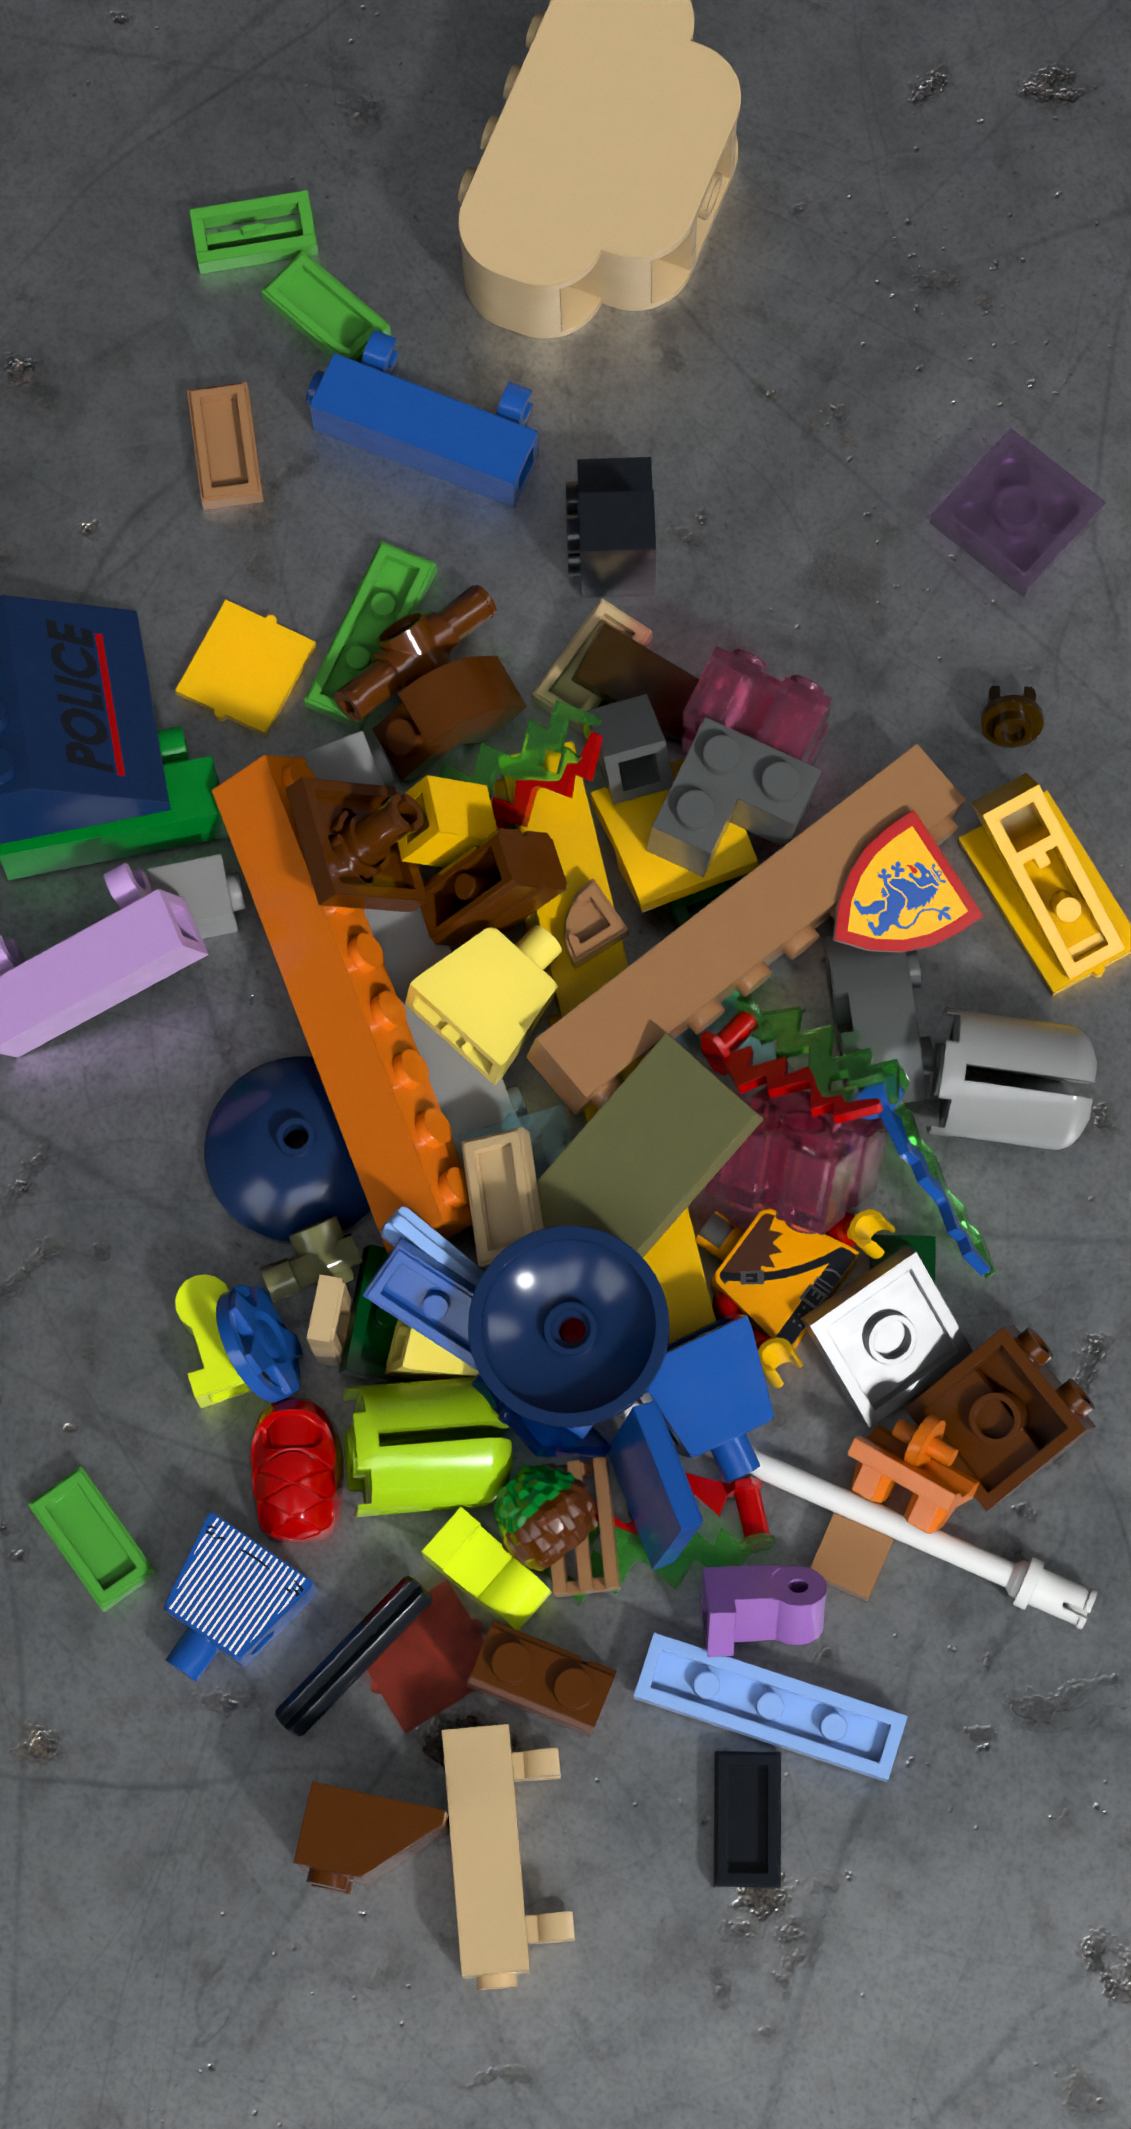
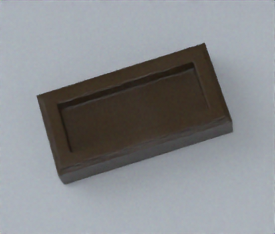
M605 623L599 627L571 681L610 704L647 694L663 735L675 742H679L684 738L711 687Z

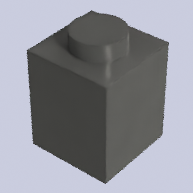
M647 694L586 710L590 732H596L603 736L597 762L613 805L671 789L673 778L666 741Z

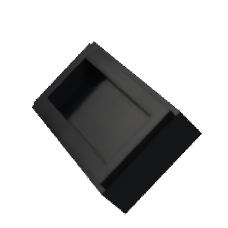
M714 1752L713 1888H781V1752Z

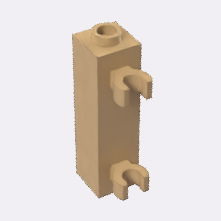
M509 1724L442 1730L461 1975L464 1979L477 1978V1990L518 1987L517 1974L531 1973L529 1945L575 1941L572 1911L526 1916L515 1782L561 1779L558 1748H546L512 1753Z

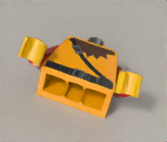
M786 1205L777 1211L764 1207L746 1231L718 1211H715L698 1233L696 1243L723 1261L711 1279L710 1290L714 1294L712 1300L714 1316L716 1320L731 1313L748 1316L764 1376L772 1387L780 1388L784 1385V1382L776 1372V1368L779 1365L792 1362L798 1368L803 1366V1362L795 1351L808 1332L801 1318L834 1296L853 1271L859 1252L852 1248V1246L858 1245L873 1259H879L883 1256L885 1251L876 1242L872 1241L871 1238L880 1230H888L894 1233L896 1229L877 1210L867 1209L854 1214L825 1207Z

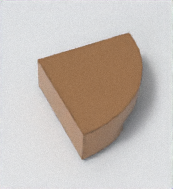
M594 879L587 882L575 895L565 922V946L574 969L579 968L629 936V929Z

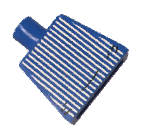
M211 1511L204 1521L164 1606V1610L171 1618L187 1628L165 1661L196 1683L219 1651L244 1668L308 1605L317 1594L318 1589L312 1580Z

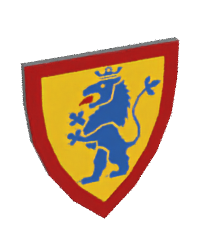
M914 810L888 826L865 846L849 870L836 906L833 941L865 951L902 953L932 947L960 933L983 917V914Z

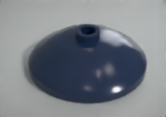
M293 1056L264 1063L244 1074L224 1093L213 1110L208 1123L204 1143V1160L208 1179L215 1196L226 1212L238 1224L264 1239L282 1244H292L289 1235L324 1219L337 1216L345 1234L372 1213L313 1057ZM294 1130H302L309 1136L307 1143L298 1149H292L285 1144L287 1135Z
M555 1226L541 1229L518 1239L506 1247L490 1263L481 1276L471 1300L468 1317V1338L471 1354L480 1376L493 1394L508 1408L531 1421L563 1428L598 1424L619 1415L638 1401L649 1389L662 1367L667 1352L670 1332L667 1301L663 1289L648 1263L639 1253L619 1238L606 1232L583 1226ZM569 1320H579L585 1327L584 1336L576 1343H567L561 1338V1328Z

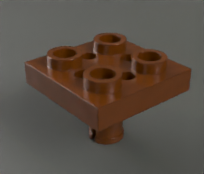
M301 777L285 788L318 905L414 912L429 902L418 864L401 860L397 842L409 833L417 831L423 824L422 810L414 798L406 793L400 795V793L396 792L395 787L306 777Z

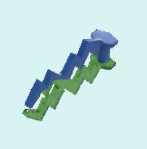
M902 1067L876 1073L857 1093L858 1096L853 1101L878 1098L881 1101L883 1111L862 1117V1119H882L899 1156L911 1165L917 1183L937 1204L946 1231L957 1241L962 1257L981 1276L984 1275L985 1278H988L995 1274L996 1270L985 1239L971 1225L966 1207L950 1192L938 1157L921 1140L914 1115L901 1101L908 1089L910 1079Z

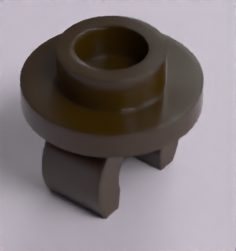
M992 685L989 689L988 703L981 714V729L984 736L993 744L1007 748L1025 746L1036 740L1043 730L1044 716L1041 707L1036 703L1035 690L1032 687L1024 686L1023 696H1000V686Z

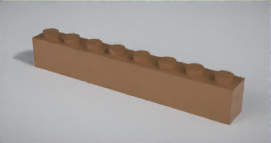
M918 744L914 745L536 1037L526 1058L575 1116L592 1103L599 1110L624 1082V1078L638 1066L665 1033H668L675 1039L690 1027L696 1035L723 1014L725 1008L720 1004L736 990L743 997H746L763 984L773 973L768 965L783 953L790 960H793L809 948L820 936L815 928L831 916L835 920L837 902L849 870L865 846L883 830L914 810L937 846H939L959 827L953 819L966 802V799Z

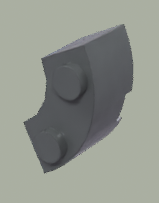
M833 936L823 937L827 990L835 1027L840 1077L847 1102L851 1103L878 1076L896 1077L904 1089L899 1104L926 1100L924 1075L935 1074V1061L930 1036H919L913 989L921 988V971L917 951L913 950L902 953L865 951L833 941Z

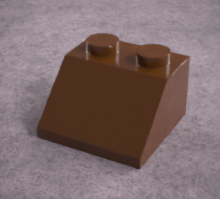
M312 1781L293 1863L303 1872L308 1873L306 1882L311 1883L312 1887L351 1895L353 1883L370 1886L447 1836L450 1828L449 1816L442 1809Z

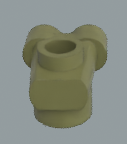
M333 1216L289 1235L297 1256L290 1259L284 1258L275 1263L260 1267V1271L272 1300L276 1303L300 1293V1289L313 1283L318 1285L320 1274L342 1278L344 1283L355 1279L351 1267L363 1261L351 1233L344 1235L337 1216Z

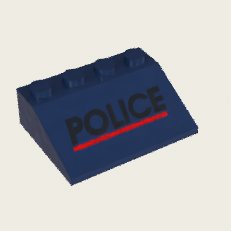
M1 595L0 844L171 810L137 611Z

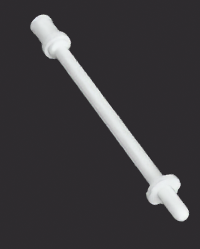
M639 1399L616 1417L625 1420L633 1407L644 1403ZM754 1449L760 1467L748 1473V1475L1006 1588L1008 1596L1014 1598L1012 1605L1025 1610L1027 1605H1030L1069 1622L1078 1629L1082 1630L1087 1614L1090 1613L1098 1590L1087 1588L1044 1569L1045 1562L1035 1557H1032L1030 1562L1022 1560L1014 1563L941 1530H937L932 1534L925 1533L909 1524L903 1517L904 1514L877 1502L869 1501L857 1493ZM711 1450L703 1453V1455L714 1459Z

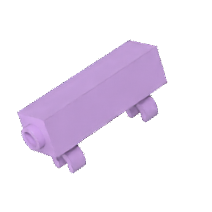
M124 863L104 874L106 885L120 907L119 911L25 961L23 952L16 939L11 938L4 942L0 934V1054L19 1058L209 955L185 898L161 889L152 892L144 871L138 868L132 872L129 865Z

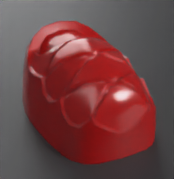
M291 1397L271 1403L260 1413L254 1426L249 1452L251 1489L259 1528L268 1539L278 1543H305L323 1540L331 1535L338 1524L343 1498L344 1459L337 1427L327 1412L310 1399Z

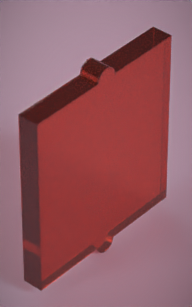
M448 1580L428 1591L432 1597L431 1604L367 1669L373 1679L371 1683L372 1692L376 1695L382 1694L405 1734H408L475 1692L467 1688V1683L485 1641L480 1633L483 1626L479 1619H471Z

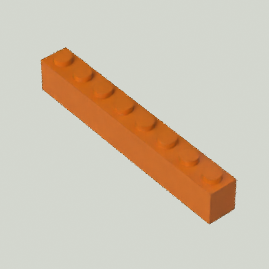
M263 755L214 788L212 793L380 1233L383 1225L394 1211L401 1206L408 1207L441 1236L448 1239L473 1224L466 1174L452 1140L451 1126L440 1109L429 1080L427 1064L418 1052L406 1021L405 1007L396 995L384 964L383 950L373 936L364 910L318 905L285 789L301 777L316 778L308 767L305 757ZM382 1238L387 1254H389L394 1247Z

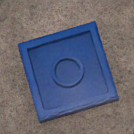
M651 1401L631 1409L606 1451L652 1570L674 1564L702 1525L703 1518L659 1405L655 1401Z

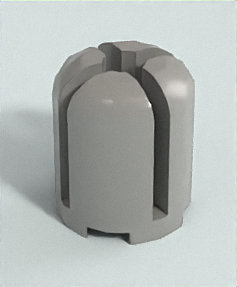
M945 1006L942 1015L954 1016L949 1040H946V1044L935 1043V1074L930 1075L927 1097L928 1100L940 1101L939 1127L926 1126L927 1133L1050 1150L1070 1147L1080 1137L1090 1119L1093 1099L965 1080L966 1068L1070 1083H1096L1097 1060L1087 1034L1074 1025L968 1011V1009Z

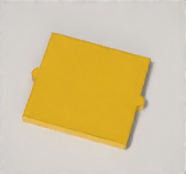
M225 599L175 690L176 695L214 712L215 718L219 722L229 719L267 737L314 652L316 642L279 625L274 615H267L264 618Z

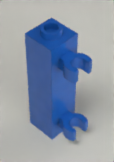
M376 330L373 331L367 342L361 363L334 353L326 371L318 370L314 374L305 399V404L310 406L314 431L513 508L516 507L539 457L538 431L524 426L533 407V403L528 402L532 394L531 389L509 381L501 397L497 413L494 415L390 375L399 356V352L393 350L397 343V338Z

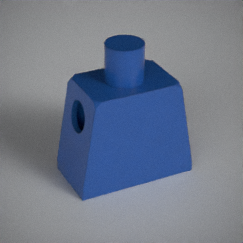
M731 1313L668 1343L667 1352L657 1377L640 1398L644 1404L655 1401L659 1405L679 1455L693 1458L711 1450L725 1482L740 1478L760 1467L758 1458L746 1433L774 1419V1412L751 1323L747 1315Z

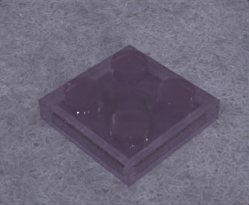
M1010 427L931 514L930 524L1019 595L1026 598L1100 516L1106 502Z

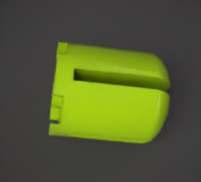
M469 1377L344 1387L343 1401L356 1400L355 1412H352L353 1425L348 1426L347 1433L343 1434L348 1491L361 1490L364 1504H358L353 1514L354 1517L487 1506L497 1500L498 1490L509 1482L513 1463L512 1441L502 1438L504 1428H508L510 1425L507 1406L493 1394L483 1379Z

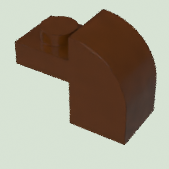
M472 656L442 665L409 684L398 693L402 703L372 730L401 780H417L457 744L486 743L527 708V705L498 656Z

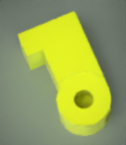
M207 1274L196 1275L186 1280L178 1289L175 1298L176 1312L186 1330L195 1337L204 1365L203 1369L187 1374L194 1397L200 1408L252 1392L233 1367L218 1331L216 1320L217 1301L220 1295L229 1289L219 1278Z
M462 1507L456 1511L421 1551L425 1562L502 1624L518 1631L552 1593L536 1575L503 1549L502 1544L481 1527V1524Z

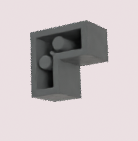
M705 717L652 826L646 851L704 877L729 823L784 847L795 835L812 799L822 770Z

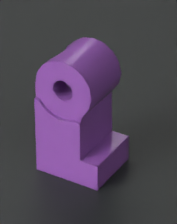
M802 1566L703 1567L700 1614L707 1657L733 1656L734 1642L777 1640L787 1645H804L818 1639L823 1632L827 1592V1583L824 1577L817 1571Z

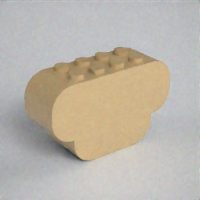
M551 0L545 14L537 12L534 15L525 42L526 48H529L523 65L514 63L511 67L503 90V99L507 100L500 117L491 115L488 119L480 143V150L484 151V154L477 169L468 167L457 196V201L462 203L458 223L464 287L471 304L486 320L528 337L538 339L558 338L569 335L586 325L595 316L601 304L626 311L649 310L672 300L688 283L737 166L738 140L736 128L741 108L740 84L731 65L716 51L692 41L695 19L690 0Z

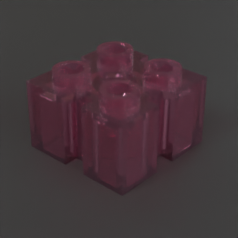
M716 646L683 711V729H686L682 737V754L687 755L704 718L707 717L814 766L826 742L828 723L826 721L830 715L832 697L825 695L820 685L806 677L791 675L790 678L785 677L784 681L765 674L766 663L748 651L734 649L731 653Z
M766 1085L752 1096L750 1107L762 1116L764 1120L707 1184L706 1193L727 1200L730 1206L744 1212H759L764 1210L766 1206L777 1210L776 1218L785 1221L786 1225L792 1230L805 1234L817 1233L824 1235L845 1217L847 1209L851 1206L857 1207L877 1189L888 1131L881 1118L870 1120L858 1118L835 1124L833 1111L813 1118L810 1111V1092L802 1090L770 1098Z

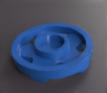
M238 1285L221 1294L216 1306L218 1331L224 1349L244 1383L260 1398L271 1403L282 1401L300 1390L298 1359L303 1356L302 1348L297 1335L287 1330L282 1319L273 1308L270 1294L258 1285L254 1287ZM263 1371L267 1373L272 1383L261 1374Z

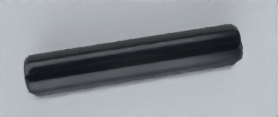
M410 1576L403 1577L279 1705L275 1711V1716L280 1724L294 1736L300 1737L305 1735L431 1604L432 1597L426 1588L415 1578Z

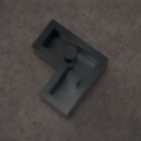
M651 457L577 459L578 481L565 482L569 577L581 576L582 598L655 595L656 533Z

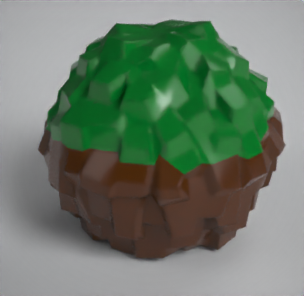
M523 1465L516 1476L498 1490L493 1516L497 1520V1528L502 1536V1547L522 1565L524 1564L530 1569L534 1568L538 1571L547 1569L560 1560L567 1552L581 1544L586 1539L588 1533L594 1531L599 1525L594 1516L598 1511L595 1506L596 1502L588 1492L587 1484L575 1478L571 1472H566L563 1468H551L548 1465Z

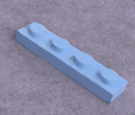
M657 1633L653 1634L633 1699L886 1783L889 1779L908 1718L906 1715L727 1656L707 1657L706 1649Z

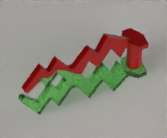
M556 700L549 728L544 727L535 720L529 719L523 749L519 756L513 757L488 744L482 743L473 776L443 763L438 777L487 785L490 801L497 773L516 780L514 804L493 796L491 805L497 829H508L509 823L528 827L535 797L540 788L573 798L576 775L593 781L603 736L592 732L580 756L569 747L564 746L569 721L599 726L601 718ZM547 749L561 753L556 773L543 768Z
M740 995L736 999L737 1014L717 1034L705 1030L700 1035L701 1051L713 1071L724 1076L729 1074L740 1094L767 1084L770 1098L810 1089V1111L812 1117L814 1118L833 1111L835 1124L883 1111L881 1101L878 1098L856 1100L860 1093L858 1088L884 1081L889 1103L894 1105L899 1102L900 1065L898 1059L871 1065L873 1057L871 1048L839 1057H832L834 1040L832 1024L800 1032L802 1022L800 1006L763 1012L753 999ZM750 1036L759 1039L761 1046L776 1040L775 1055L777 1059L752 1066L754 1058L752 1046L737 1049ZM809 1053L808 1066L788 1073V1062L786 1059ZM848 1078V1087L831 1091L832 1082Z
M685 1473L694 1497L703 1502L719 1518L728 1497L735 1498L744 1539L737 1542L721 1527L716 1543L712 1546L696 1532L674 1564L653 1571L676 1590L695 1559L704 1567L741 1566L751 1553L771 1549L776 1541L774 1535L770 1534L760 1490L763 1488L760 1479L748 1477L729 1484ZM597 1511L594 1516H595V1518H596V1520H597V1522H598V1524H599L598 1511ZM614 1516L616 1541L618 1543L620 1583L622 1587L634 1564L643 1562L651 1569L652 1567L633 1519L629 1523H623ZM599 1525L594 1531L588 1533L590 1548L600 1533ZM593 1550L591 1553L593 1578L604 1577L602 1555ZM550 1566L542 1572L545 1576L552 1580ZM567 1575L568 1581H575L574 1578ZM614 1590L612 1592L617 1596L620 1590ZM588 1594L572 1595L571 1597L582 1605Z

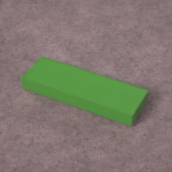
M380 541L304 699L305 708L362 731L370 713L359 722L351 721L338 707L334 699V692L372 664V655L380 650L376 643L380 633L399 619L414 612H419L438 572L437 563Z

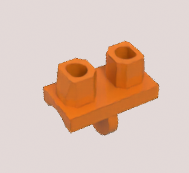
M930 1414L925 1418L919 1427L902 1418L896 1423L892 1432L879 1425L866 1438L860 1435L854 1437L847 1454L858 1461L850 1487L852 1491L869 1501L883 1503L890 1499L896 1483L914 1492L903 1517L909 1524L928 1534L941 1529L955 1508L973 1499L980 1481L952 1466L958 1450L941 1441L946 1423L945 1420L934 1414Z

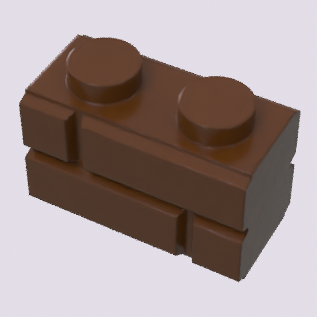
M498 828L483 839L480 846H474L426 881L424 887L429 902L420 908L429 937L435 945L457 946L460 943L463 945L488 927H494L504 934L565 891L567 882L553 839L550 838L548 833L526 831L522 834L520 830Z
M493 1620L468 1680L467 1688L590 1738L617 1671L591 1660L587 1663L577 1654Z

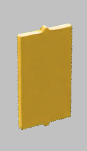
M1046 790L1043 793L1121 939L1125 950L1069 980L998 856L983 825L959 837L957 842L1053 997L1091 975L1095 978L1102 977L1105 967L1131 954V923L1050 793Z

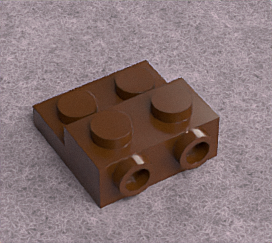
M1015 1325L1003 1326L904 1408L918 1426L930 1414L945 1420V1432L941 1441L958 1450L952 1466L980 1481L974 1497L986 1512L996 1507L1038 1471L1049 1466L1096 1427L1087 1416L1095 1409L1093 1402L1074 1380L1069 1378L1063 1384L1046 1365L1053 1358L1051 1350L1043 1339L1030 1327L1021 1333Z

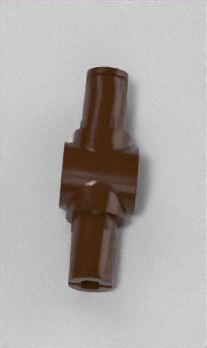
M472 585L437 613L432 611L426 614L421 611L414 612L387 627L376 639L380 650L372 655V664L334 692V699L343 714L351 721L359 722L388 698L392 697L395 693L398 694L418 678L442 665L454 661L452 656L459 651L460 642L497 613L492 597L483 587Z

